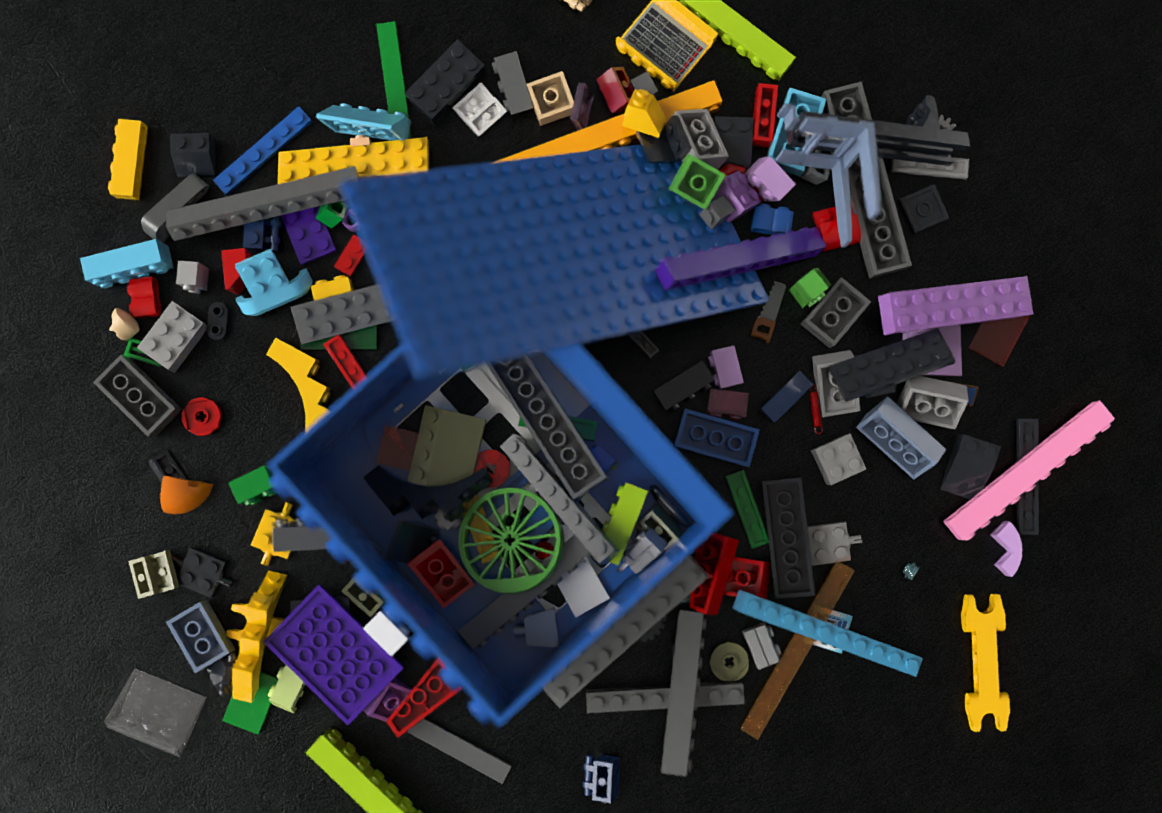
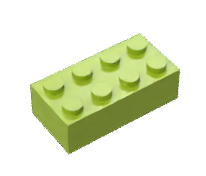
M626 482L624 485H619L616 496L619 498L616 504L612 503L608 513L611 515L609 522L605 521L602 528L603 532L620 550L610 561L616 565H619L648 493V491Z

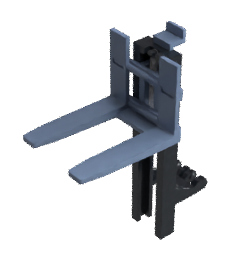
M929 95L923 99V102L914 109L913 114L907 117V125L802 111L798 117L796 105L784 104L777 114L778 118H784L785 130H788V146L802 148V150L782 149L775 162L832 170L841 247H846L852 241L848 169L859 156L868 218L874 219L880 212L877 157L950 166L954 162L950 157L953 149L967 150L970 147L967 132L940 129L934 97ZM814 150H822L834 153L833 155H827L812 152Z

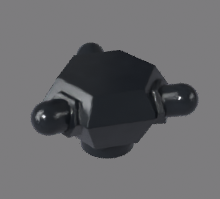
M235 652L229 653V655L207 668L210 679L221 697L227 696L228 690L233 684L232 668L237 659Z

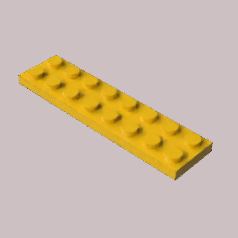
M427 137L405 139L404 141L373 142L365 146L351 147V145L279 152L278 184L353 166L356 167L359 178L429 170V140Z

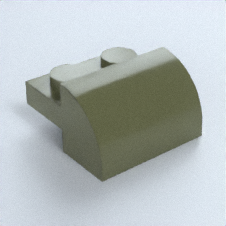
M170 550L129 561L138 599L179 588Z
M355 577L341 591L370 617L387 601L380 591L376 590L373 594L367 593L359 585Z

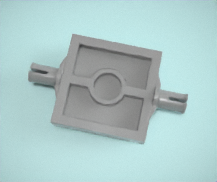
M845 521L808 526L812 565L850 561L851 544L862 543L861 535L849 536Z

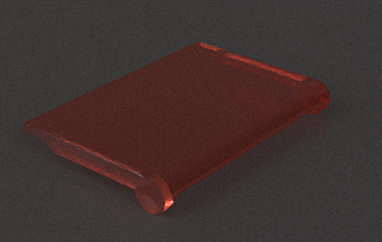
M1030 316L982 322L968 349L1004 367Z

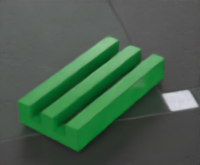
M129 339L124 356L162 367L156 361L131 354L130 350L145 353L132 346L133 342L140 344V340Z

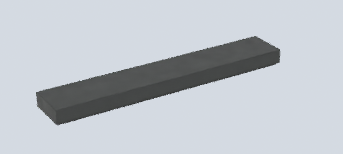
M427 718L408 731L413 736L503 784L512 767L511 764Z

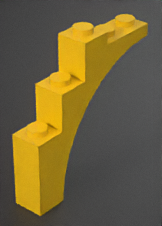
M275 338L266 355L278 362L296 383L303 399L306 414V431L329 410L322 406V404L326 403L329 399L330 388L311 378L319 370V360Z
M268 570L258 592H254L247 606V624L240 636V654L232 668L233 699L252 703L259 689L260 669L265 647L263 641L267 638L276 605L287 581L286 574Z

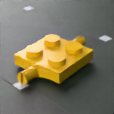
M285 502L282 512L265 509L251 543V546L265 552L261 564L269 566L272 555L285 559L289 558L291 551H273L272 522L282 518L288 519V521H296L289 516L293 504Z

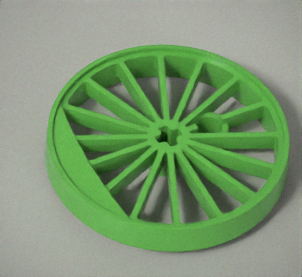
M503 488L482 496L466 513L459 532V551L463 564L469 574L484 587L503 594L525 593L542 585L556 570L564 549V532L558 514L542 496L522 488ZM509 494H521L516 513L510 512ZM504 495L506 512L500 516L492 499ZM529 496L536 500L537 504L520 524V515L525 498ZM489 502L503 531L479 512L486 503ZM542 505L548 512L549 517L520 532ZM477 514L502 536L470 527L475 515ZM508 516H513L514 518L512 526H507L506 524ZM550 520L554 524L555 534L521 537ZM469 530L499 538L500 540L468 544ZM511 537L515 538V542H512V544L508 543ZM556 537L554 552L522 542L524 540ZM501 543L471 560L468 547ZM521 545L552 554L553 558L547 568L525 551ZM500 549L482 574H480L473 563ZM518 549L544 572L531 575ZM504 553L497 579H485L486 574ZM514 553L526 574L525 577L516 578ZM508 555H510L512 578L502 579Z

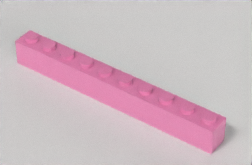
M1101 401L1090 403L943 522L958 540L967 541L975 535L974 531L979 527L981 529L986 527L991 522L989 519L994 515H1001L1006 510L1004 507L1009 503L1014 504L1021 498L1019 495L1024 491L1029 492L1036 486L1034 483L1039 479L1044 480L1047 478L1054 467L1059 468L1062 466L1069 455L1077 454L1081 450L1080 447L1084 443L1092 442L1099 431L1107 430L1115 418Z

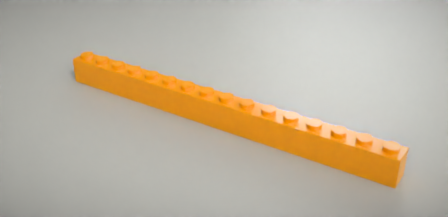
M713 80L657 102L666 116L665 125L675 111L708 109L709 113H713L719 110L722 99ZM625 114L496 162L607 149L619 144L620 146H625L631 142L630 140L638 138L636 130L622 126Z

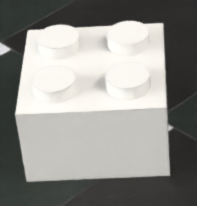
M384 610L380 611L363 628L390 656L394 655L411 637L409 635L410 630L404 624L399 627L393 623Z

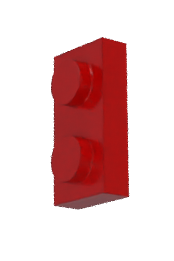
M353 234L334 266L350 277L353 276L367 253L361 238Z

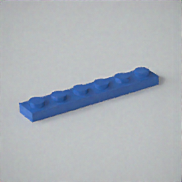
M298 106L213 181L228 196L312 123L311 119Z

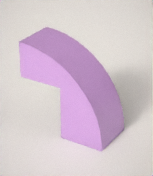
M1003 521L991 536L1007 552L994 565L1005 576L1012 577L1016 573L1022 559V543L1013 524Z

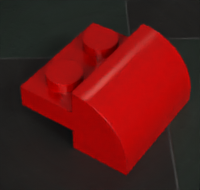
M836 206L813 212L812 217L827 246L823 251L841 247ZM852 208V241L848 245L861 241L859 220L857 214L854 215Z

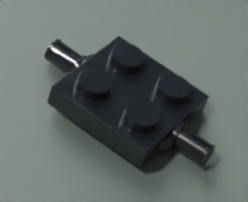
M195 547L189 548L184 560L172 556L173 564L180 567L177 580L181 586L212 598L220 584L231 588L234 583L233 580L224 577L226 560Z

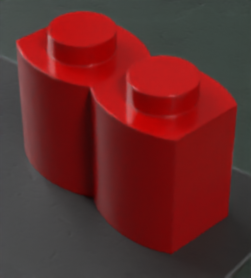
M153 276L130 279L129 285H127V292L131 296V304H129L131 315L137 319L161 316L157 279Z

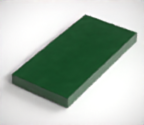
M378 325L341 334L351 350H378ZM335 336L301 344L300 341V350H327L323 344Z

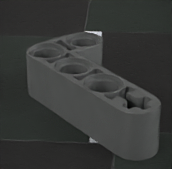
M195 173L190 174L143 216L141 220L143 231L152 239H157L163 243L170 235L166 228V211L196 204L208 192L210 186Z

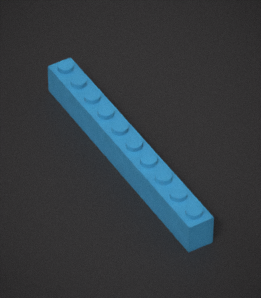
M740 589L733 608L741 613L915 677L923 659L910 652Z

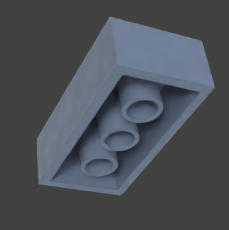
M886 397L870 410L856 427L913 479L936 465L946 450L889 397Z

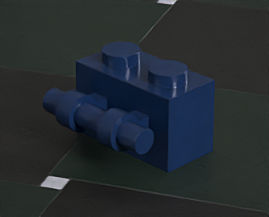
M280 216L272 217L271 220L267 218L244 224L243 248L250 252H264L268 250V244H271L270 249L278 251V244H280L281 240L279 237V227H281L282 223ZM269 227H271V236H270V237H269Z
M586 755V762H584L585 779L583 780L584 795H592V800L611 803L618 798L621 758L601 755L594 760V755Z

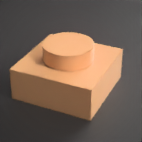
M357 135L355 138H350L351 147L365 146L372 143L371 139L366 135Z

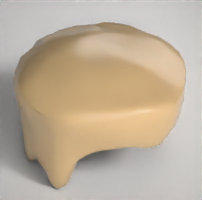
M115 308L112 313V325L109 330L116 332L117 337L121 340L128 341L139 332V324L131 314L120 308Z

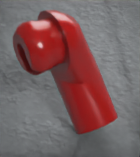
M727 164L719 171L725 174L726 177L738 171L744 174L745 167Z

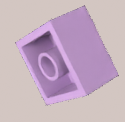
M770 156L759 158L744 173L748 184L752 188L756 187L759 190L758 195L765 202L780 201L796 185Z

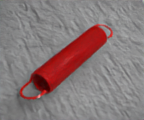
M817 391L811 392L809 394L814 427H822Z

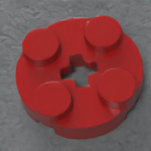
M199 397L192 399L182 412L184 427L195 435H210L221 426V409L215 401L208 398ZM202 411L207 415L204 422L198 419Z
M484 450L478 455L474 473L483 467L487 469V464L489 463L495 465V473L491 474L489 472L493 482L487 488L499 487L505 483L509 476V460L503 453L497 450Z

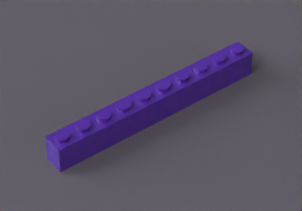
M805 227L799 231L794 232L791 230L781 235L776 233L767 238L762 236L756 240H745L739 244L730 243L725 247L719 248V246H715L706 251L701 249L692 254L683 253L674 258L668 256L660 261L655 272L664 290L667 291L815 257L827 246L817 227L809 229Z

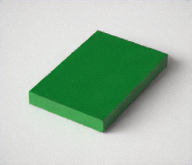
M260 671L259 689L252 703L233 699L232 694L222 721L259 735L272 704L269 701V691L273 685L276 686L279 678Z

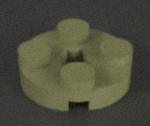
M729 641L717 645L713 649L709 660L713 673L723 681H737L741 679L749 667L747 652L739 644ZM726 657H727V658H730V657H733V658H734V659H733V663H734L733 666H731V665L725 666V665H724V664L726 663V661H725V658H726Z

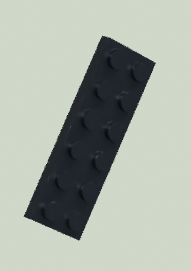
M939 328L833 364L829 367V370L844 401L847 402L952 365L956 360Z

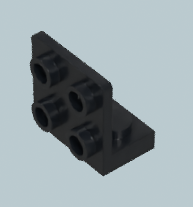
M678 115L670 117L663 126L659 138L636 131L650 164L680 162L692 149Z

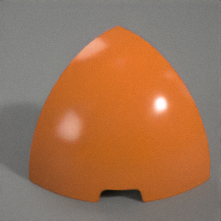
M163 476L161 486L162 510L167 514H183L196 509L207 499L213 484Z

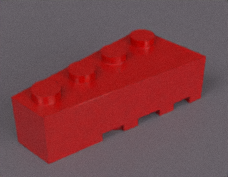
M712 531L694 548L695 560L709 577L691 592V609L704 614H718L739 542L738 539Z
M437 658L431 668L386 721L397 737L404 735L464 689L461 687L458 691H455L446 683L440 674L445 665L439 658Z

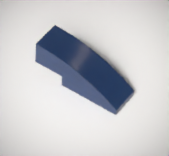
M798 371L759 410L772 423H775L813 384L801 371Z

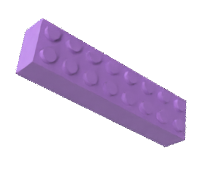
M1027 276L893 292L878 296L884 335L1019 318L1033 314Z

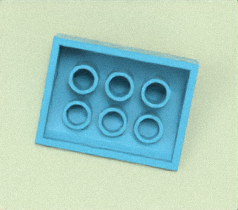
M343 103L340 106L332 105L319 112L316 116L317 119L335 132L366 135L370 138L389 141H404L408 139L411 120L406 117V114L401 112L388 114V111L377 109L375 112L370 111L367 107L359 106L356 109L352 108L351 105Z

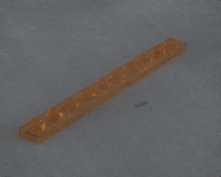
M836 560L806 614L826 621L852 577L854 570ZM795 632L780 661L777 663L740 727L743 732L757 740L759 739L815 639Z

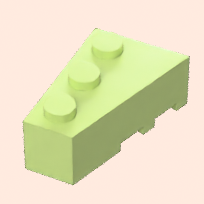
M285 665L278 672L277 678L279 680L276 686L273 685L269 691V701L274 706L295 714L297 709L295 705L299 697L303 695L305 683Z

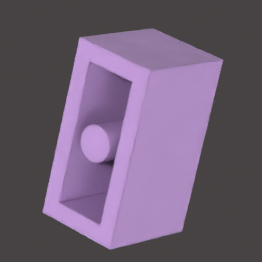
M735 346L710 352L711 356H708L710 367H714V384L719 387V390L744 383Z

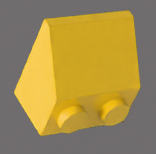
M635 89L627 105L622 126L659 138L666 116L654 95L649 94L648 91L643 89Z

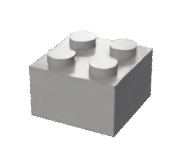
M851 434L843 435L811 450L826 485H833L866 470Z

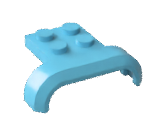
M272 249L235 264L239 275L252 296L251 298L237 297L236 302L243 314L250 316L263 314L302 297L310 290L313 283L306 268L300 270L296 278L288 281Z

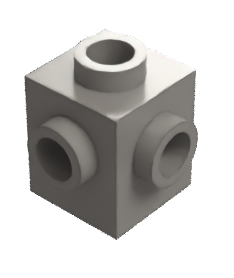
M439 508L435 510L437 512L434 516L437 519L435 523L443 530L445 528L447 530L451 528L455 530L462 523L461 518L464 515L450 522L445 519L444 514Z

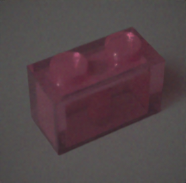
M709 389L706 413H711L710 416L722 418V415H730L729 419L741 420V417H745L747 413L749 393Z

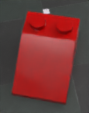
M440 539L408 562L411 569L443 608L475 585L472 576Z
M734 556L724 595L737 597L740 589L767 599L772 568L771 562Z

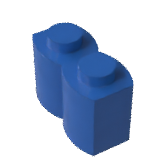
M759 204V206L754 208L752 232L771 235L779 233L781 235L791 231L794 212L789 211V208L778 207V209L770 208L769 204Z

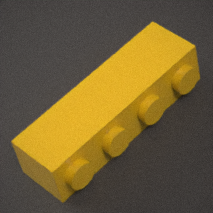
M118 119V125L115 126L116 143L113 145L114 160L110 166L112 177L109 181L108 189L110 194L116 198L139 200L148 127L142 121Z

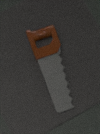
M774 281L775 285L772 286V291L769 292V300L763 306V311L760 312L761 315L755 320L751 336L763 339L765 343L770 342L776 324L775 320L786 289L785 284ZM762 325L770 329L766 333L757 330V327Z

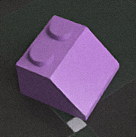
M394 677L363 711L368 716L386 722L408 696L412 688Z

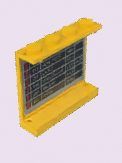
M652 0L623 36L616 38V45L621 53H627L631 56L632 61L636 65H642L651 77H657L666 89L675 91L717 40L718 33L677 0Z

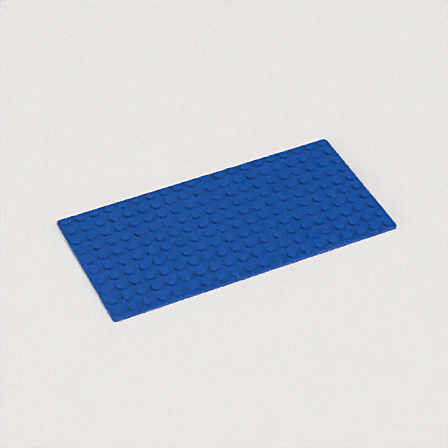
M641 144L344 180L341 183L342 191L415 374L419 378L764 304L769 300L755 270L672 290H664L655 272L663 258L668 256L674 258L683 253L692 254L701 249L706 251L715 246H719V248L725 247L730 243L739 244L741 241L732 222L728 223L726 220L715 228L710 229L699 215L704 210L703 208L668 189L681 167L682 161L650 164Z

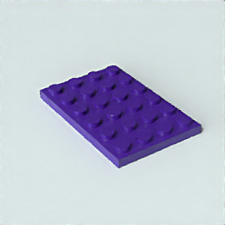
M321 584L263 641L347 725L404 668L393 655L390 656L363 629L364 627Z

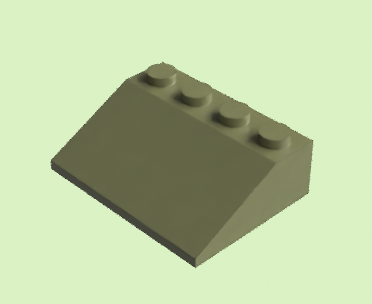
M425 405L407 482L423 486H442L460 481L474 474L486 419Z

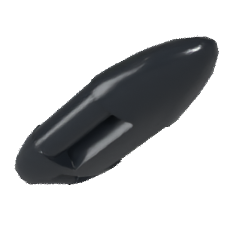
M651 485L649 489L657 503L672 519L684 527H689V521L685 515L668 499L657 485Z

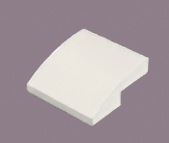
M482 83L477 85L453 107L456 113L478 136L506 113L505 108L491 95Z

